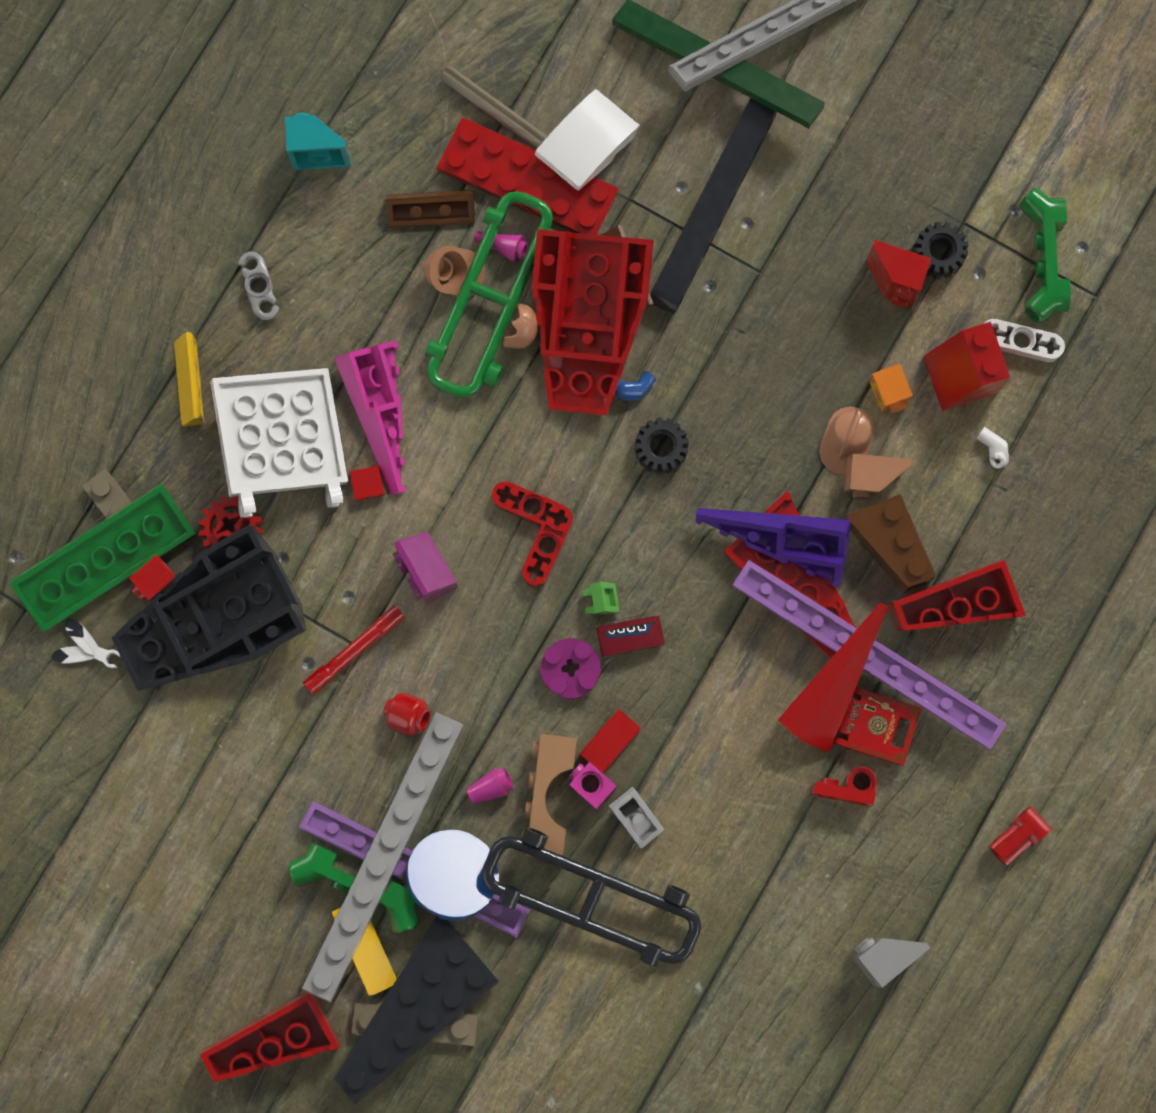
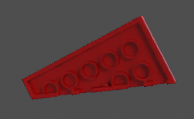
M788 490L764 512L801 516L798 514ZM738 538L723 552L741 571L748 560L857 628L836 587L831 585V581L819 575L812 577L806 574V569L790 562L784 564L744 545L745 541ZM801 631L829 660L833 657L834 651Z

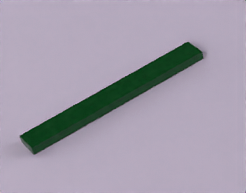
M627 0L612 19V25L678 60L711 44V42L631 0ZM745 60L712 77L808 129L824 109L825 102Z

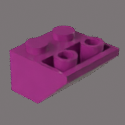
M428 531L394 543L397 552L392 555L403 574L409 572L411 578L407 581L417 600L423 598L426 604H429L458 588L457 582Z

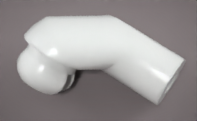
M984 427L977 440L989 447L991 465L996 469L1003 468L1009 462L1008 444L1004 439Z

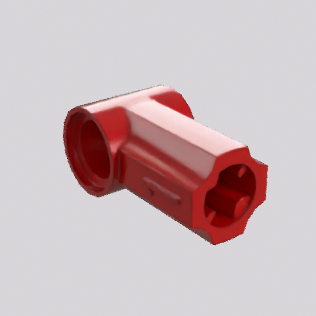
M1029 806L1011 822L1012 825L988 846L993 855L1005 866H1008L1029 846H1034L1052 830L1032 806Z

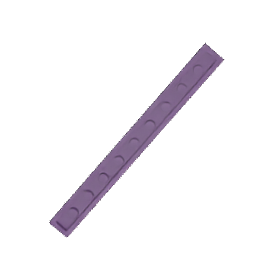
M748 560L732 585L741 593L835 653L857 629L750 560ZM876 640L873 643L863 669L865 672L984 748L991 750L1006 726L1005 722Z

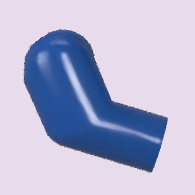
M645 371L637 382H624L620 380L615 395L623 401H638L656 382V378Z

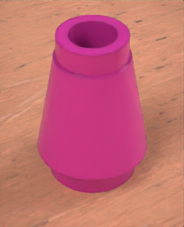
M504 767L499 770L494 768L472 784V786L468 787L467 793L475 805L479 802L509 795L508 792L514 789V786Z

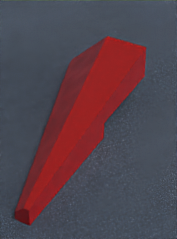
M881 602L778 718L777 721L799 740L826 752L832 748L873 643L888 608Z

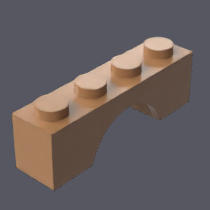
M541 734L540 741H534L532 759H537L536 771H530L528 789H534L533 800L526 802L524 819L530 820L529 827L549 836L544 847L545 849L563 855L566 829L559 826L550 817L546 809V794L550 785L557 777L574 770L577 738Z

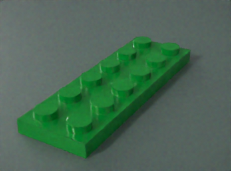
M160 483L10 580L9 584L41 630L45 632L136 573L155 555L162 556L196 533L167 489Z

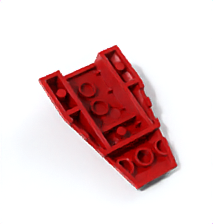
M537 229L532 294L536 304L537 313L535 315L540 332V349L544 360V377L549 409L608 415L648 301L654 240Z

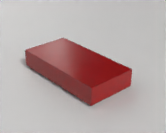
M618 709L579 755L588 763H592L600 772L604 773L642 728Z

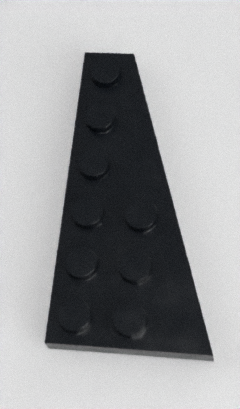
M439 916L435 917L335 1077V1081L354 1104H357L499 983V980L448 920L440 919Z

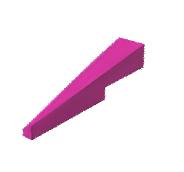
M397 340L334 357L391 495L406 491V486L401 484V467L405 465L404 457H400L399 441L403 439L401 395L397 394L396 377L400 375L399 367L395 366V350L398 349Z

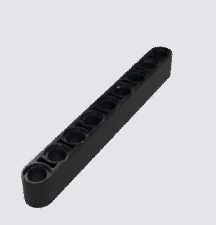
M750 98L652 289L650 296L653 305L673 315L677 312L778 112Z

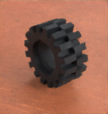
M935 222L934 226L930 224L926 226L924 231L920 232L914 244L913 252L931 258L926 276L931 277L933 274L936 275L935 279H941L944 275L945 278L951 277L952 273L956 274L965 262L969 245L968 241H964L966 235L964 232L959 234L958 230L960 228L956 225L954 228H951V223L945 222L944 225H941V222ZM941 240L948 243L952 251L951 256L946 260L935 259L930 253V245L933 242Z
M656 418V421L652 422L650 420L647 422V425L642 426L635 440V455L639 459V464L642 467L645 466L647 471H655L659 475L662 472L669 474L673 469L677 470L686 459L689 445L686 438L687 433L684 429L680 428L681 425L677 422L676 424L672 423V419L669 418L666 421L662 420V418ZM657 436L668 437L673 443L672 452L665 457L656 456L650 449L652 439Z

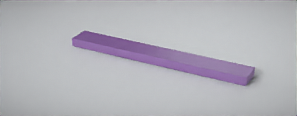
M314 801L299 827L363 861L377 835L376 832ZM405 848L393 873V876L407 882V864L413 852L408 848ZM494 894L488 905L474 917L517 938L530 910L519 904L516 905L515 909L507 908L498 903L500 896Z

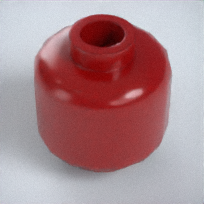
M398 693L393 699H389L383 710L387 726L391 730L408 736H414L419 732H423L429 723L431 715L425 700L407 693Z

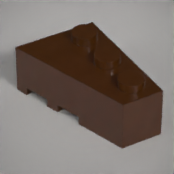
M901 494L844 517V519L851 520L850 531L861 542L860 544L865 550L870 552L879 563V566L903 593L930 583L936 577Z

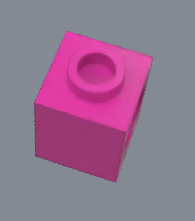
M590 762L585 767L579 764L569 776L573 780L569 787L596 811L617 788L611 780ZM588 776L597 778L600 784L598 790L592 793L586 792L582 788L584 778Z

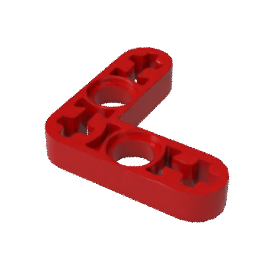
M507 481L499 482L492 490V499L495 506L540 526V530L522 569L524 581L529 586L540 587L548 580L573 522L572 512L565 505ZM509 489L510 495L516 499L519 498V494H523L524 496L519 503V509H514L516 502L507 499L505 503L500 502L501 499L497 493ZM527 501H538L541 505L539 513L536 515L527 514L524 511V504ZM546 505L551 506L549 513L558 516L560 512L565 513L564 519L567 520V523H560L559 526H555V520L547 515L546 521L540 520L545 514ZM544 538L553 539L556 543L554 552L550 554L541 552L539 549L541 540ZM534 554L541 559L551 560L549 565L544 561L541 565L540 571L544 574L543 577H536L535 580L530 579L531 574L528 572V569H534L538 563V559L533 558Z

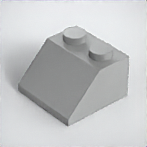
M871 937L866 938L854 948L856 954L851 958L874 987L883 988L928 951L930 947L927 943L886 938L873 939Z

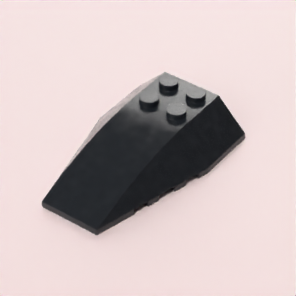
M249 524L199 553L184 571H180L162 592H158L142 611L136 613L111 638L137 690L141 691L255 660L305 632L306 625L302 604L276 553L255 527Z

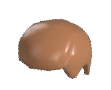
M518 304L517 310L513 313L517 319L512 321V325H508L503 337V347L521 349L529 346L535 339L538 330L535 312L528 305Z

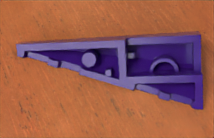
M706 508L698 509L696 513L697 524L704 522L719 529V534L728 537L732 535L745 541L744 545L784 564L788 562L806 569V574L812 577L819 575L831 581L832 586L840 588L849 547L851 520Z

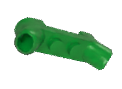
M1033 188L1021 200L1020 210L1038 225V232H1035L1034 248L1039 250V260L1036 261L1035 273L1036 278H1040L1041 288L1025 303L1024 308L1026 314L1033 321L1044 322L1053 312H1068L1070 309V279H1058L1056 231H1062L1067 223V209L1064 198H1049L1039 188Z
M312 842L305 856L291 860L288 865L292 882L299 887L327 877L333 880L330 886L347 893L356 877L335 867L340 857L339 855ZM392 881L388 891H384L379 903L385 907L392 931L396 934H401L417 928L419 924L414 910L416 902L408 888Z

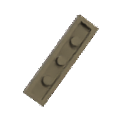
M355 1002L352 1034H363L380 1005ZM461 1014L430 1042L475 1046L478 1014Z

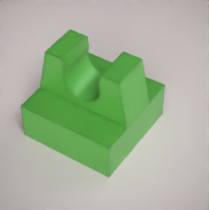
M597 582L590 584L589 588L582 591L583 597H592L593 606L585 608L586 614L611 615L620 612L615 583Z

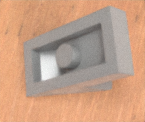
M633 787L609 805L612 814L624 826L641 849L665 830Z

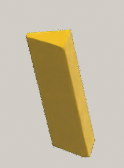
M186 332L174 342L181 424L184 427L203 425L204 423L197 340L191 332Z
M341 908L332 911L334 919H336ZM370 921L352 958L369 997L392 987L397 980L376 930Z

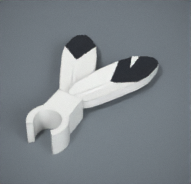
M70 618L65 621L66 631L78 646L58 649L51 656L54 661L70 664L96 659L111 669H118L117 665L109 663L111 655L116 654L121 658L118 651L98 647L93 637L80 622Z

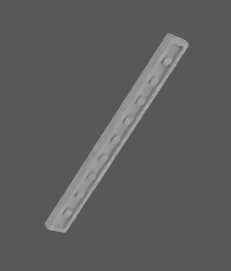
M437 712L435 713L302 987L303 991L329 1003L332 1002L463 729V724Z

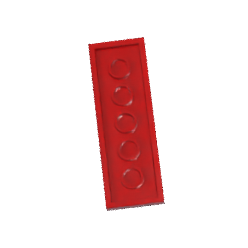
M461 118L437 166V171L498 199H501L510 192L526 193L542 200L549 206L552 211L553 224L573 233L598 235L619 193L618 187L594 177L578 191L535 155L536 150L466 118ZM519 203L512 204L541 218L540 213Z

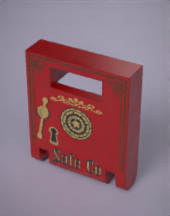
M856 687L854 695L861 697V700L851 699L841 726L838 729L839 734L849 736L848 740L835 738L834 744L904 767L922 708ZM899 719L911 723L903 749L891 745Z

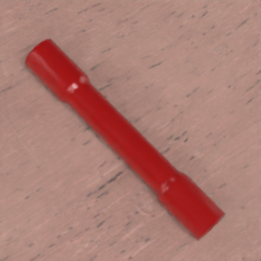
M393 605L376 619L372 626L328 663L319 667L302 683L314 696L360 654L406 619L405 616Z

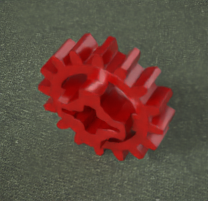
M225 495L221 496L220 504L213 500L210 501L213 507L212 510H202L206 520H198V524L205 528V530L198 532L201 538H207L203 543L204 547L208 549L248 526L249 522L260 535H264V531L257 527V525L264 522L262 517H254L259 512L257 507L256 512L252 513V517L240 518L239 511L236 514L225 511L227 509H238V496H233L232 500L228 501ZM217 517V526L212 530L213 521ZM229 522H231L236 529L233 533H231L226 526Z

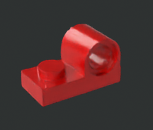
M857 767L850 771L845 778L844 787L838 786V780L821 778L820 782L815 781L812 784L811 796L868 807L874 805L877 778L874 772L867 767ZM856 774H862L867 778L868 786L865 790H859L854 786L853 778Z

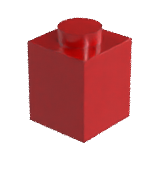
M155 555L129 578L135 585L131 590L142 602L146 599L151 602V599L158 592H162L176 575L158 555Z

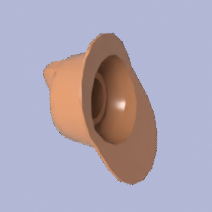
M443 246L430 253L426 261L420 263V267L424 269L425 278L428 283L434 286L436 290L457 296L476 253L454 246ZM484 265L476 281L482 285L485 279Z
M845 407L836 411L829 420L821 441L819 453L822 463L831 472L846 475L847 456L853 453L868 454L874 438L875 427L873 420L867 412L856 407Z

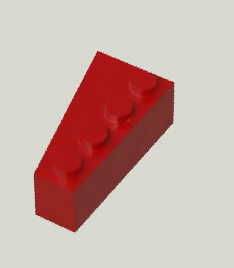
M1005 560L990 563L886 603L896 631L1026 616Z
M305 992L205 1047L199 1055L213 1081L218 1082L251 1073L258 1069L277 1066L284 1062L310 1057L328 1050L339 1049L341 1042L317 997Z

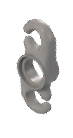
M250 251L244 253L239 259V266H244L248 259L257 261L255 269L243 268L241 270L242 275L245 277V289L252 310L261 320L273 319L278 314V306L274 305L268 313H263L260 310L263 302L276 303V298L272 292L273 285L265 261L257 252ZM255 279H263L267 282V287L263 292L255 293L251 290V283Z

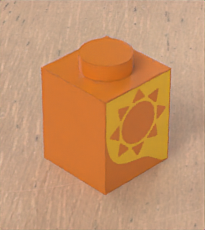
M900 363L872 373L869 379L881 412L890 410L891 413H896L908 407L907 403L910 402L913 394Z

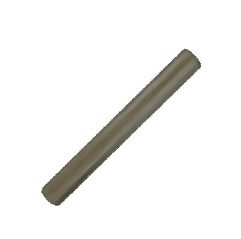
M448 66L441 75L443 82L534 148L538 149L548 137L452 66Z

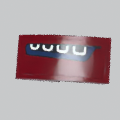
M659 616L623 621L596 628L602 657L627 654L636 650L657 648L665 645Z

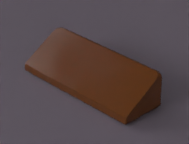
M473 190L388 194L386 196L388 228L475 223Z

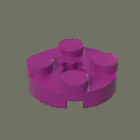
M574 638L559 640L546 649L540 667L541 677L545 686L552 693L564 699H577L587 695L595 687L600 677L601 669L599 657L591 646L585 641ZM567 661H572L574 665H579V670L575 671V676L569 677L567 672H562V667L566 666Z

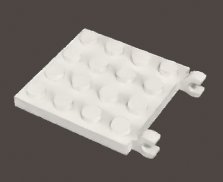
M328 368L212 378L210 384L229 497L238 496L240 518L252 517V513L256 512L253 494L325 487L327 508L339 507V503H343L340 485H345L348 482Z

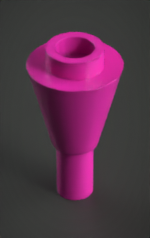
M477 231L474 236V242L480 243L485 232ZM497 234L491 248L512 262L518 263L520 259L525 258L529 245L524 235Z

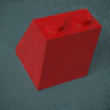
M991 321L960 331L923 356L942 411L997 395L1010 379V374Z

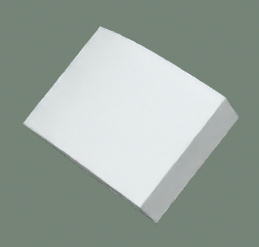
M595 89L551 132L535 151V155L579 191L613 161L615 155L633 140L640 125Z

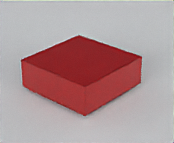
M378 465L349 471L356 502L385 496Z

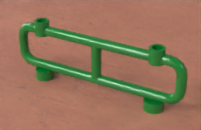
M518 191L507 193L497 203L496 208L488 207L483 219V223L488 225L447 321L438 341L431 339L426 349L425 356L430 358L426 370L428 380L432 386L452 396L460 398L471 397L479 391L483 383L495 388L501 376L503 366L493 362V359L534 267L537 230L509 295L486 287L476 281L498 230L504 222L506 212L513 203L522 204L540 213L541 221L537 229L553 230L551 229L553 216L549 206L542 200ZM472 293L504 307L472 381L467 386H459L441 378L438 369L445 358L449 343Z

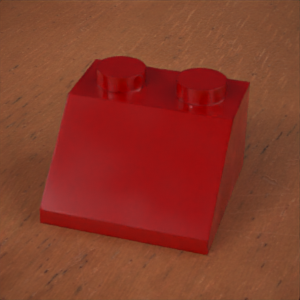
M874 240L866 264L884 298L891 300L890 302L898 307H913L922 289L931 258Z

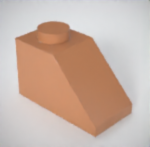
M853 453L847 456L844 492L853 493V498L870 499V494L874 495L880 492L909 468L912 459Z

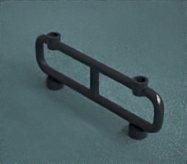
M531 827L525 828L522 838L513 836L502 837L491 847L484 862L481 875L486 888L500 896L499 904L510 909H515L517 903L642 953L640 960L654 967L657 966L659 961L669 964L681 963L692 953L700 935L701 921L696 911L686 906L690 897L689 892L668 884L664 895L661 896L545 849L544 847L549 836ZM512 848L593 881L579 915L526 894L514 886L504 885L496 881L494 870L502 852ZM604 886L685 918L689 923V930L681 948L678 951L670 952L655 943L645 942L591 920Z

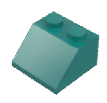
M301 112L293 114L292 117H285L286 150L293 170L351 167V159L346 142L315 115Z

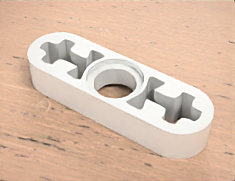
M989 319L985 322L991 321L992 326L996 328L997 334L1005 336L1007 330L1011 331L1007 344L1003 343L1006 337L997 336L1001 351L1044 362H1054L1064 352L1065 343L1055 333L999 319ZM1018 333L1027 335L1030 341L1029 346L1026 348L1016 346L1014 336ZM1037 337L1040 338L1037 344L1047 345L1051 341L1053 342V347L1057 350H1054L1052 354H1048L1046 347L1038 346L1036 351H1033L1032 348L1036 343Z

